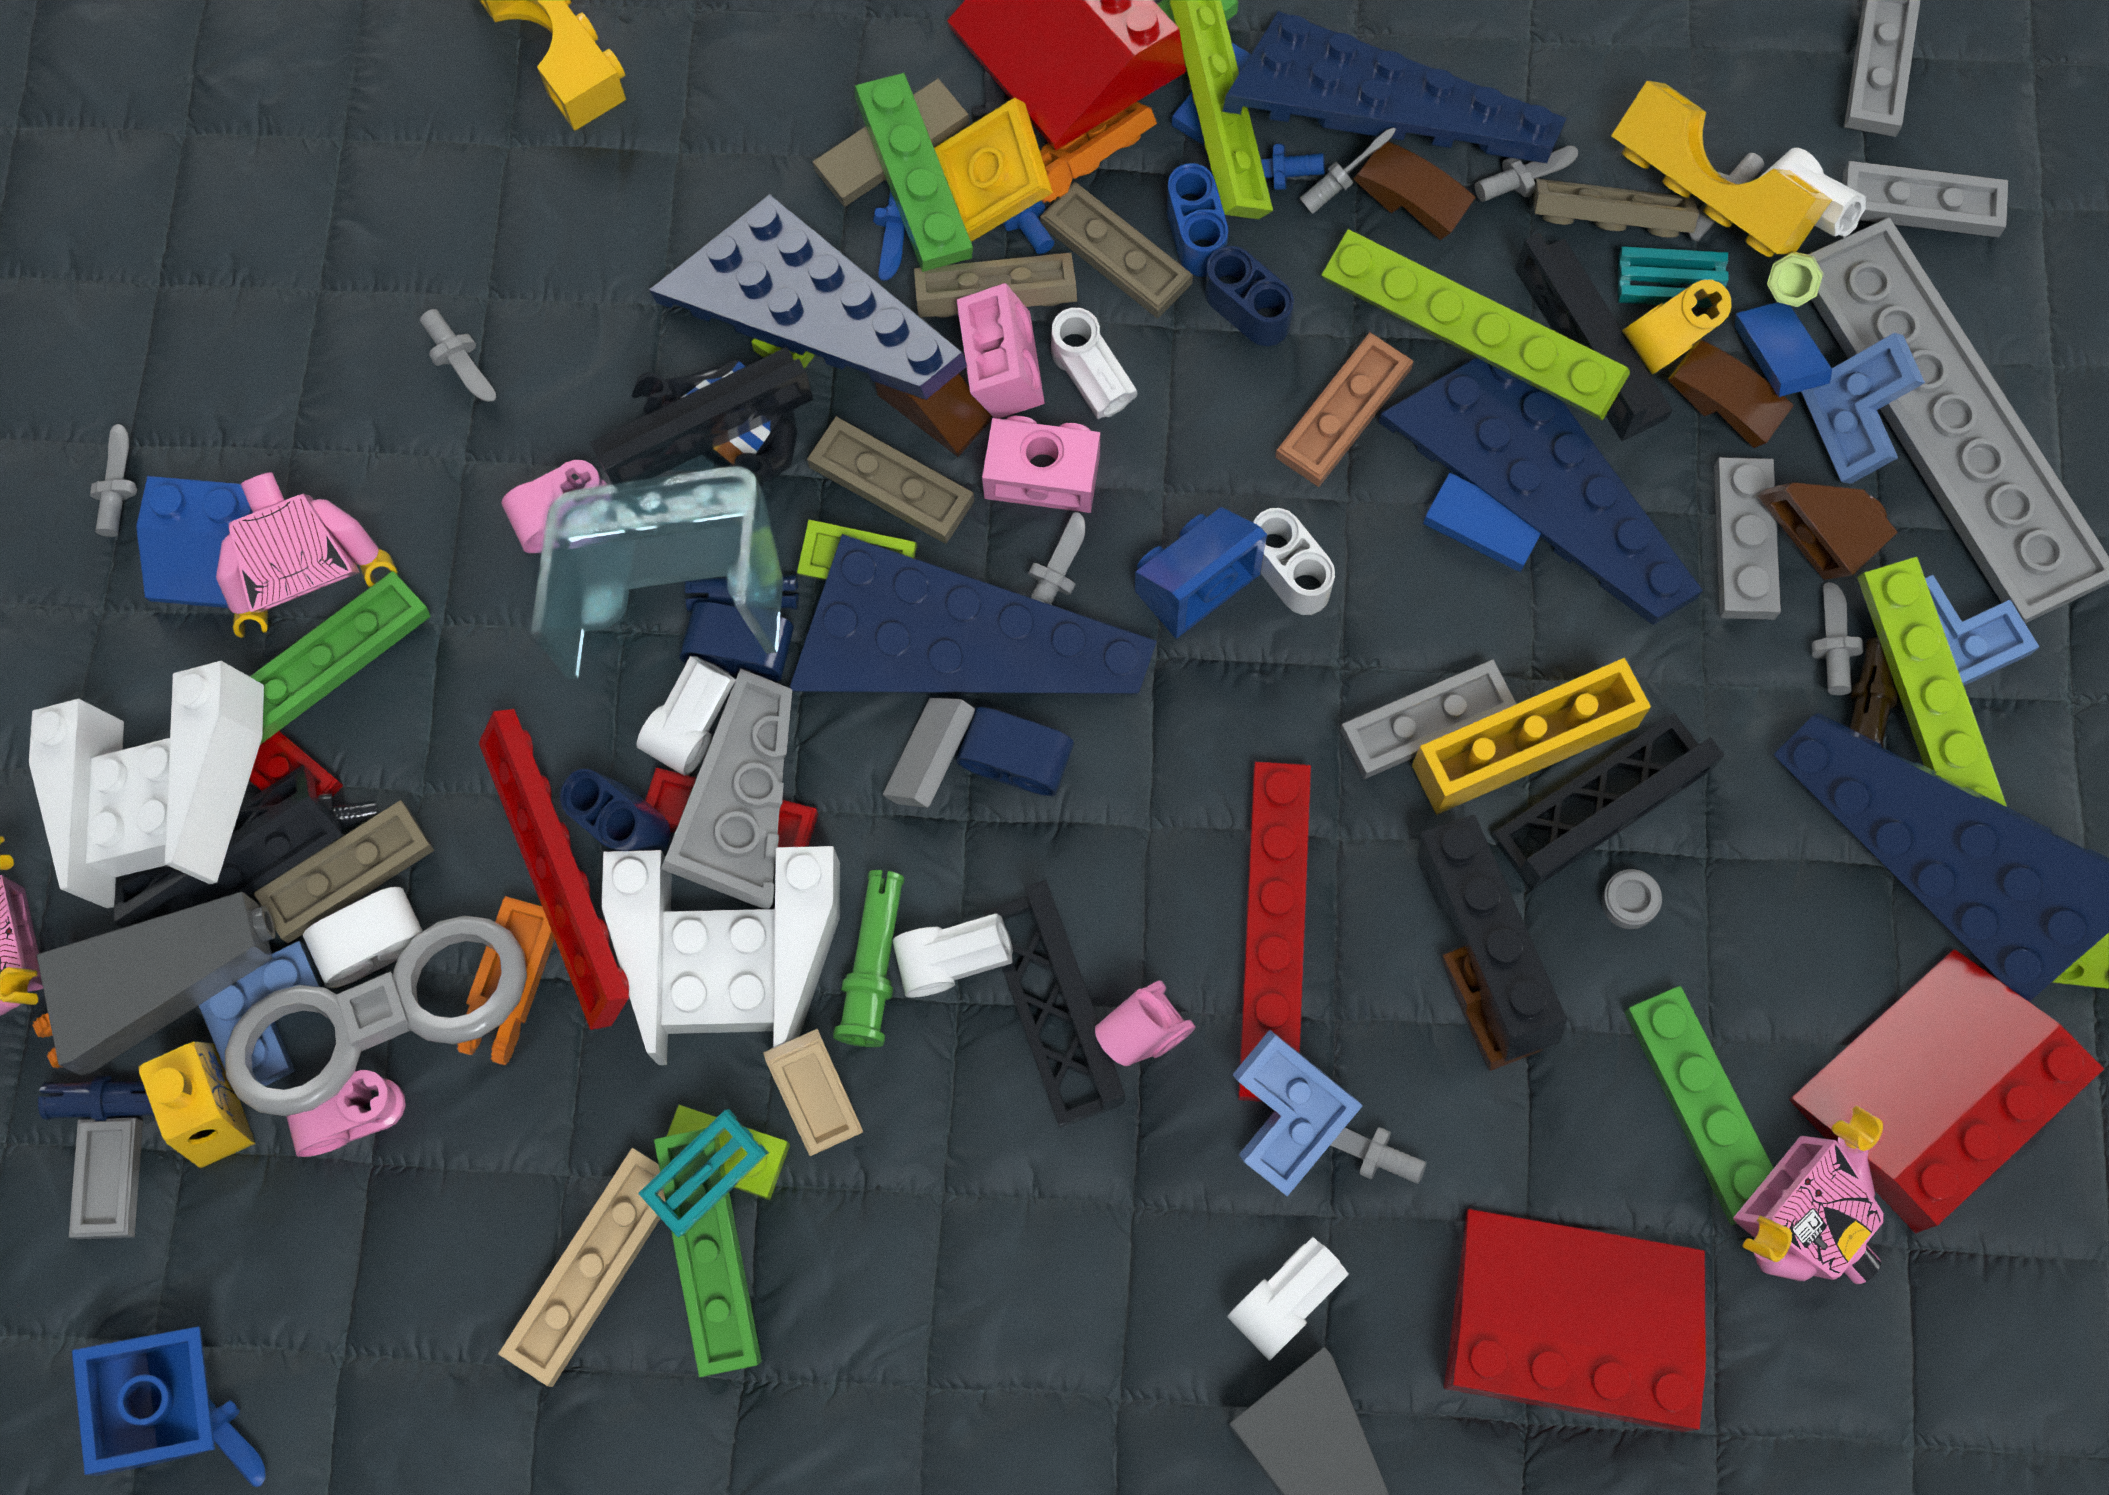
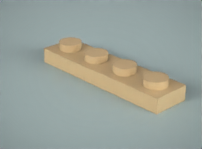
M633 1148L630 1150L498 1353L500 1356L546 1386H554L661 1219L638 1194L660 1173L659 1164ZM662 1189L658 1195L665 1202L664 1190Z

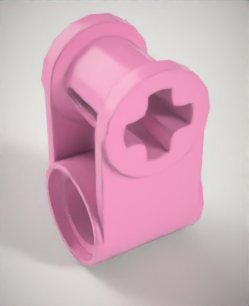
M572 460L565 462L559 468L532 482L524 483L510 490L503 497L501 503L523 550L527 553H540L557 546L565 538L606 518L613 508L614 496L611 488L601 479L599 472L592 464L584 460ZM576 474L580 479L575 481L571 475ZM585 488L587 493L582 496L580 491ZM592 504L595 509L591 511L587 506Z
M1157 981L1146 988L1138 989L1095 1026L1098 1042L1109 1057L1123 1066H1130L1152 1056L1157 1058L1170 1051L1195 1030L1196 1026L1191 1020L1184 1021L1165 996L1166 986L1162 981Z
M368 1070L355 1071L333 1098L314 1110L286 1116L296 1155L298 1157L321 1155L341 1148L350 1141L392 1127L403 1116L406 1107L405 1095L401 1087L396 1083L382 1078L375 1072ZM371 1091L379 1092V1096L372 1099ZM370 1102L371 1110H365L364 1105Z

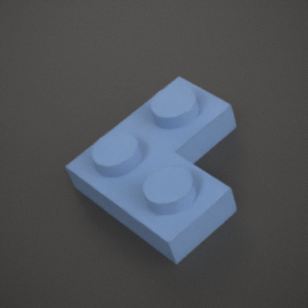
M1893 333L1832 368L1830 384L1801 391L1838 476L1843 483L1852 484L1898 459L1877 410L1925 384L1909 346L1901 334Z
M1934 575L1925 578L1964 686L2033 654L2039 648V645L2011 600L1962 622Z
M300 941L273 953L272 960L199 1005L224 1068L225 1049L233 1027L253 1004L274 991L297 985L323 987L308 949ZM275 1022L270 1024L257 1039L252 1053V1072L257 1081L264 1086L295 1072Z
M1272 1030L1267 1032L1233 1073V1076L1239 1083L1274 1110V1113L1240 1152L1239 1156L1243 1162L1288 1197L1363 1105Z

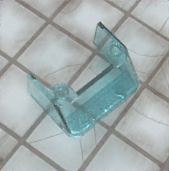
M739 466L572 490L564 493L552 503L546 519L531 634L568 680L578 679L584 632L605 629L615 624L626 611L629 589L728 576L727 590L735 602V607L766 654L777 653L783 575L764 492L754 474L750 470Z

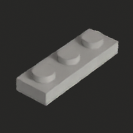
M1863 0L1844 123L1845 128L1896 137L1903 123L1920 0Z
M1848 161L1843 171L1842 184L1866 196V210L1859 220L1880 222L1890 217L1895 225L2000 237L2006 228L2008 180Z
M1719 457L1714 465L1720 618L1775 620L1781 612L1777 523L1774 516L1758 497L1765 489L1775 487L1774 459Z
M1494 659L1345 722L1341 725L1340 732L1363 778L1366 779L1415 758L1421 745L1516 705V702Z

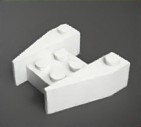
M223 661L173 673L170 738L122 750L124 721L79 698L32 711L29 766L61 890L102 907L111 908L114 907L116 877L165 865L208 884L217 883L262 740L263 684Z
M833 846L776 847L775 909L671 911L672 873L661 869L665 859L661 850L603 852V914L620 968L624 970L628 979L629 997L646 1052L658 1065H667L668 1034L774 1031L773 1048L800 1036L840 919V862Z

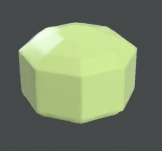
M1793 251L1773 263L1767 285L1777 302L1799 307L1817 296L1824 274L1814 256Z

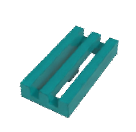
M1621 247L1618 255V303L1665 304L1677 294L1687 289L1630 285V281L1660 282L1661 285L1680 286L1681 283L1694 284L1701 280H1714L1726 288L1728 283V271H1726L1728 252ZM1706 297L1702 300L1697 299V304L1694 307L1710 308L1713 305L1711 300Z
M730 1109L722 1112L638 1193L678 1238L691 1229L769 1154L762 1144L759 1145L753 1139V1134L746 1127H742ZM726 1129L732 1135V1138L664 1202L658 1193ZM742 1147L748 1154L680 1219L674 1211Z

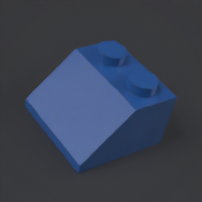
M147 476L136 528L144 593L148 601L229 608L217 582L216 573L222 541L230 534L229 523L253 513L240 484Z
M1220 507L1208 517L1204 514L1196 516L1183 527L1179 533L1180 538L1165 550L1162 546H1158L1137 564L1138 570L1135 572V592L1176 639L1261 574L1267 534L1259 525Z
M198 1326L72 1350L85 1475L100 1476L160 1464L215 1450L201 1327Z

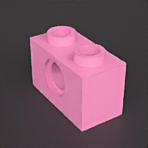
M1010 416L1006 420L992 418L982 475L984 499L1091 513L1100 459V432L1091 431L1088 427L1077 423H1064L1059 427L1037 424L1033 419L1024 416ZM1038 455H1049L1056 460L1047 467H1037L1030 463V460Z

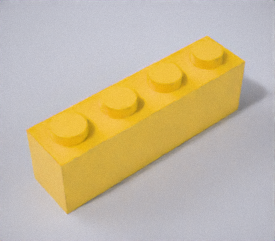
M1622 658L1421 745L1412 767L1436 815L1637 728L1650 710L1651 705L1626 659Z

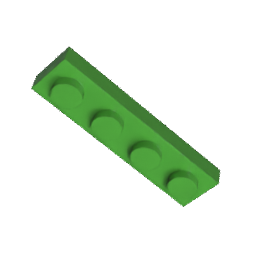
M905 73L855 85L857 105L922 272L971 259L973 253L972 243Z
M394 571L379 580L250 676L264 685L263 735L260 745L431 617L427 607Z
M1680 985L1629 1007L1624 1013L1732 1226L1736 1224L1733 1217L1774 1168Z
M706 1128L654 1139L660 1172ZM719 1137L663 1188L665 1201L721 1149ZM724 1164L674 1211L680 1219L726 1176ZM728 1192L683 1236L678 1238L672 1232L699 1377L757 1366L762 1362L735 1219Z

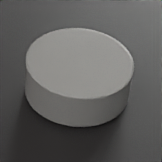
M1627 869L1616 873L1605 885L1601 894V906L1604 914L1613 924L1624 929H1638L1647 925L1657 915L1662 904V894L1657 882L1649 874L1636 869Z

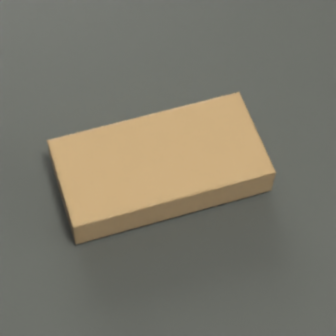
M818 1029L763 1053L809 1156L863 1133L858 1117Z

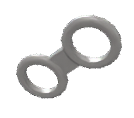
M464 915L439 921L416 935L398 957L393 974L390 971L339 994H335L327 988L297 985L274 991L253 1004L233 1027L225 1049L226 1078L238 1099L260 1113L290 1116L314 1110L339 1093L354 1074L360 1054L366 1049L410 1030L427 1041L457 1044L481 1038L504 1023L520 1002L527 980L524 950L512 932L489 918ZM465 941L483 943L495 950L500 956L502 973L497 989L484 1005L470 1014L454 1018L434 1016L422 1009L418 1003L416 985L422 968L434 954L448 945ZM299 1011L317 1012L329 1018L335 1027L336 1045L331 1060L318 1076L302 1086L286 1090L267 1088L257 1081L252 1072V1053L257 1039L270 1024L284 1015Z

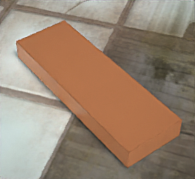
M1370 332L1276 450L1275 458L1320 487L1411 371L1414 361Z

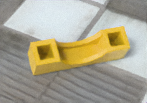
M479 0L494 22L511 19L528 20L545 27L553 34L550 48L537 68L548 96L574 131L626 100L620 79L625 77V72L620 62L610 49L604 52L600 50L595 43L598 40V36L592 24L583 12L576 16L568 6L571 4V0Z
M1646 81L1611 135L1625 145L1621 153L1642 168L1648 169L1650 165H1653L1666 175L1662 182L1677 194L1686 198L1693 194L1705 202L1707 205L1703 211L1714 221L1726 227H1731L1734 223L1749 234L1745 239L1746 243L1763 255L1772 257L1775 253L1789 254L1793 251L1796 252L1832 199L1791 170L1773 168L1758 179L1743 184H1736L1725 179L1712 167L1704 150L1703 126L1706 111L1667 84Z

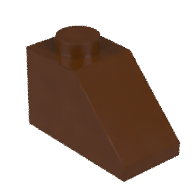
M959 373L927 400L875 382L877 395L957 457L963 453L992 421V415L970 393V387Z
M1792 482L1765 489L1758 495L1762 503L1823 580L1854 575L1898 533L1886 518L1887 513L1883 505L1877 499L1868 495L1863 489Z

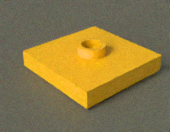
M1015 97L934 148L971 242L1053 193L1026 105Z

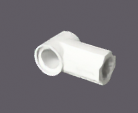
M1792 148L1761 175L1763 176L1773 168L1791 170L1832 199L1831 203L1815 226L1835 237L1838 235L1844 238L1857 227L1861 215L1866 210V196L1825 175L1819 162L1806 150Z
M1069 308L1058 314L1052 324L1051 356L1054 363L1068 373L1097 419L1102 417L1109 418L1123 410L1130 401L1136 398L1137 390L1100 335V326L1097 318L1083 308ZM1070 334H1079L1085 337L1088 342L1080 347H1071L1065 344L1062 339Z
M690 656L664 706H660L653 711L638 735L637 748L684 776L690 775L698 767L708 751L712 739L708 731L736 679L715 664L697 656Z
M997 913L946 929L940 927L919 928L900 934L893 939L905 996L910 998L924 997L946 991L955 985V980L1013 963V948L1009 932L1004 925L1002 917Z
M1314 1237L1306 1244H1303L1269 1281L1266 1279L1262 1280L1227 1316L1269 1361L1306 1325L1305 1318L1349 1275L1331 1251Z

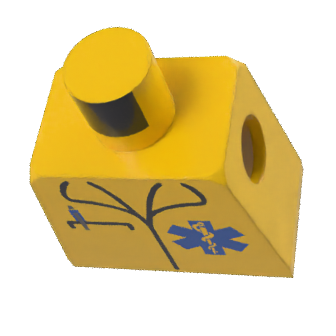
M194 1041L139 1066V1074L166 1144L196 1166L203 1168L256 1144L241 1102L226 1078L225 1068L214 1043ZM215 1130L212 1134L204 1138L202 1137L201 1131Z

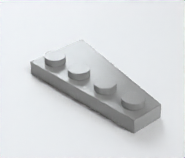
M740 668L662 864V870L760 908L770 909L774 896L775 884H773L776 847H778L779 841L777 832L784 787L782 778L784 758L787 754L792 699L791 688Z

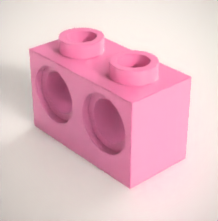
M1006 283L957 299L970 393L997 419L1045 404L1031 314L1027 307Z

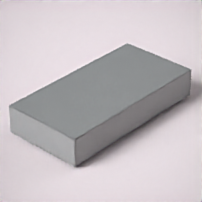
M929 698L883 796L895 804L928 808L967 730L975 708L962 699Z
M137 1118L106 1119V1121L94 1122L95 1119L78 1120L69 1237L73 1239L135 1237L143 1121Z

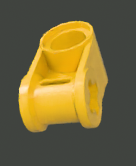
M1701 280L1692 284L1665 304L1660 303L1623 329L1622 332L1653 375L1693 347V343L1725 321L1731 310V296L1721 283L1714 280ZM1708 297L1713 305L1707 310L1708 315L1702 314L1696 317L1691 308L1697 304V299L1702 300Z

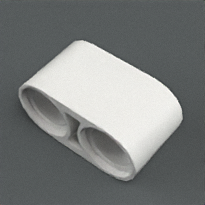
M1270 508L1261 512L1255 518L1254 523L1259 525L1267 535L1277 534L1288 542L1286 546L1281 548H1272L1265 544L1261 575L1293 612L1301 615H1312L1321 611L1329 601L1335 578V569L1330 558L1290 511L1282 508ZM1302 575H1310L1319 580L1322 586L1315 590H1306L1298 586L1295 579Z
M390 887L375 892L319 920L305 930L303 937L327 988H339L397 961L412 939L423 930L403 888Z

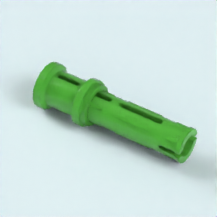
M872 870L868 873L867 879L869 881L853 973L847 974L846 978L842 981L841 990L846 994L841 1025L835 1026L833 1038L842 1043L860 1047H881L884 1045L885 1035L880 1032L885 1001L891 999L893 994L891 981L886 979L901 888L905 879L902 875L892 871H888L884 893L885 878H882L883 871Z

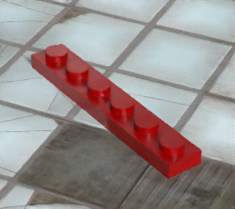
M515 709L493 711L479 741L482 754L589 1028L594 1030L612 1026L629 999L627 976L624 970L616 965L609 947L607 926L596 915L589 897L590 888L587 876L577 867L570 849L569 831L563 822H559L551 802L552 793L549 781L540 774L533 757V743L527 730L522 729Z
M1269 762L1254 763L1240 1065L1269 1030H1272L1300 1053L1311 765ZM1239 1083L1238 1100L1263 1102Z

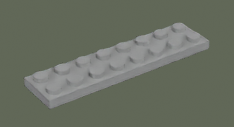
M1889 217L1808 254L1814 256L1824 274L1818 294L1811 300L1848 359L1893 333L1904 336L1925 384L1885 405L1880 410L2001 603L2011 600L2026 624L2109 584V556L1891 218Z

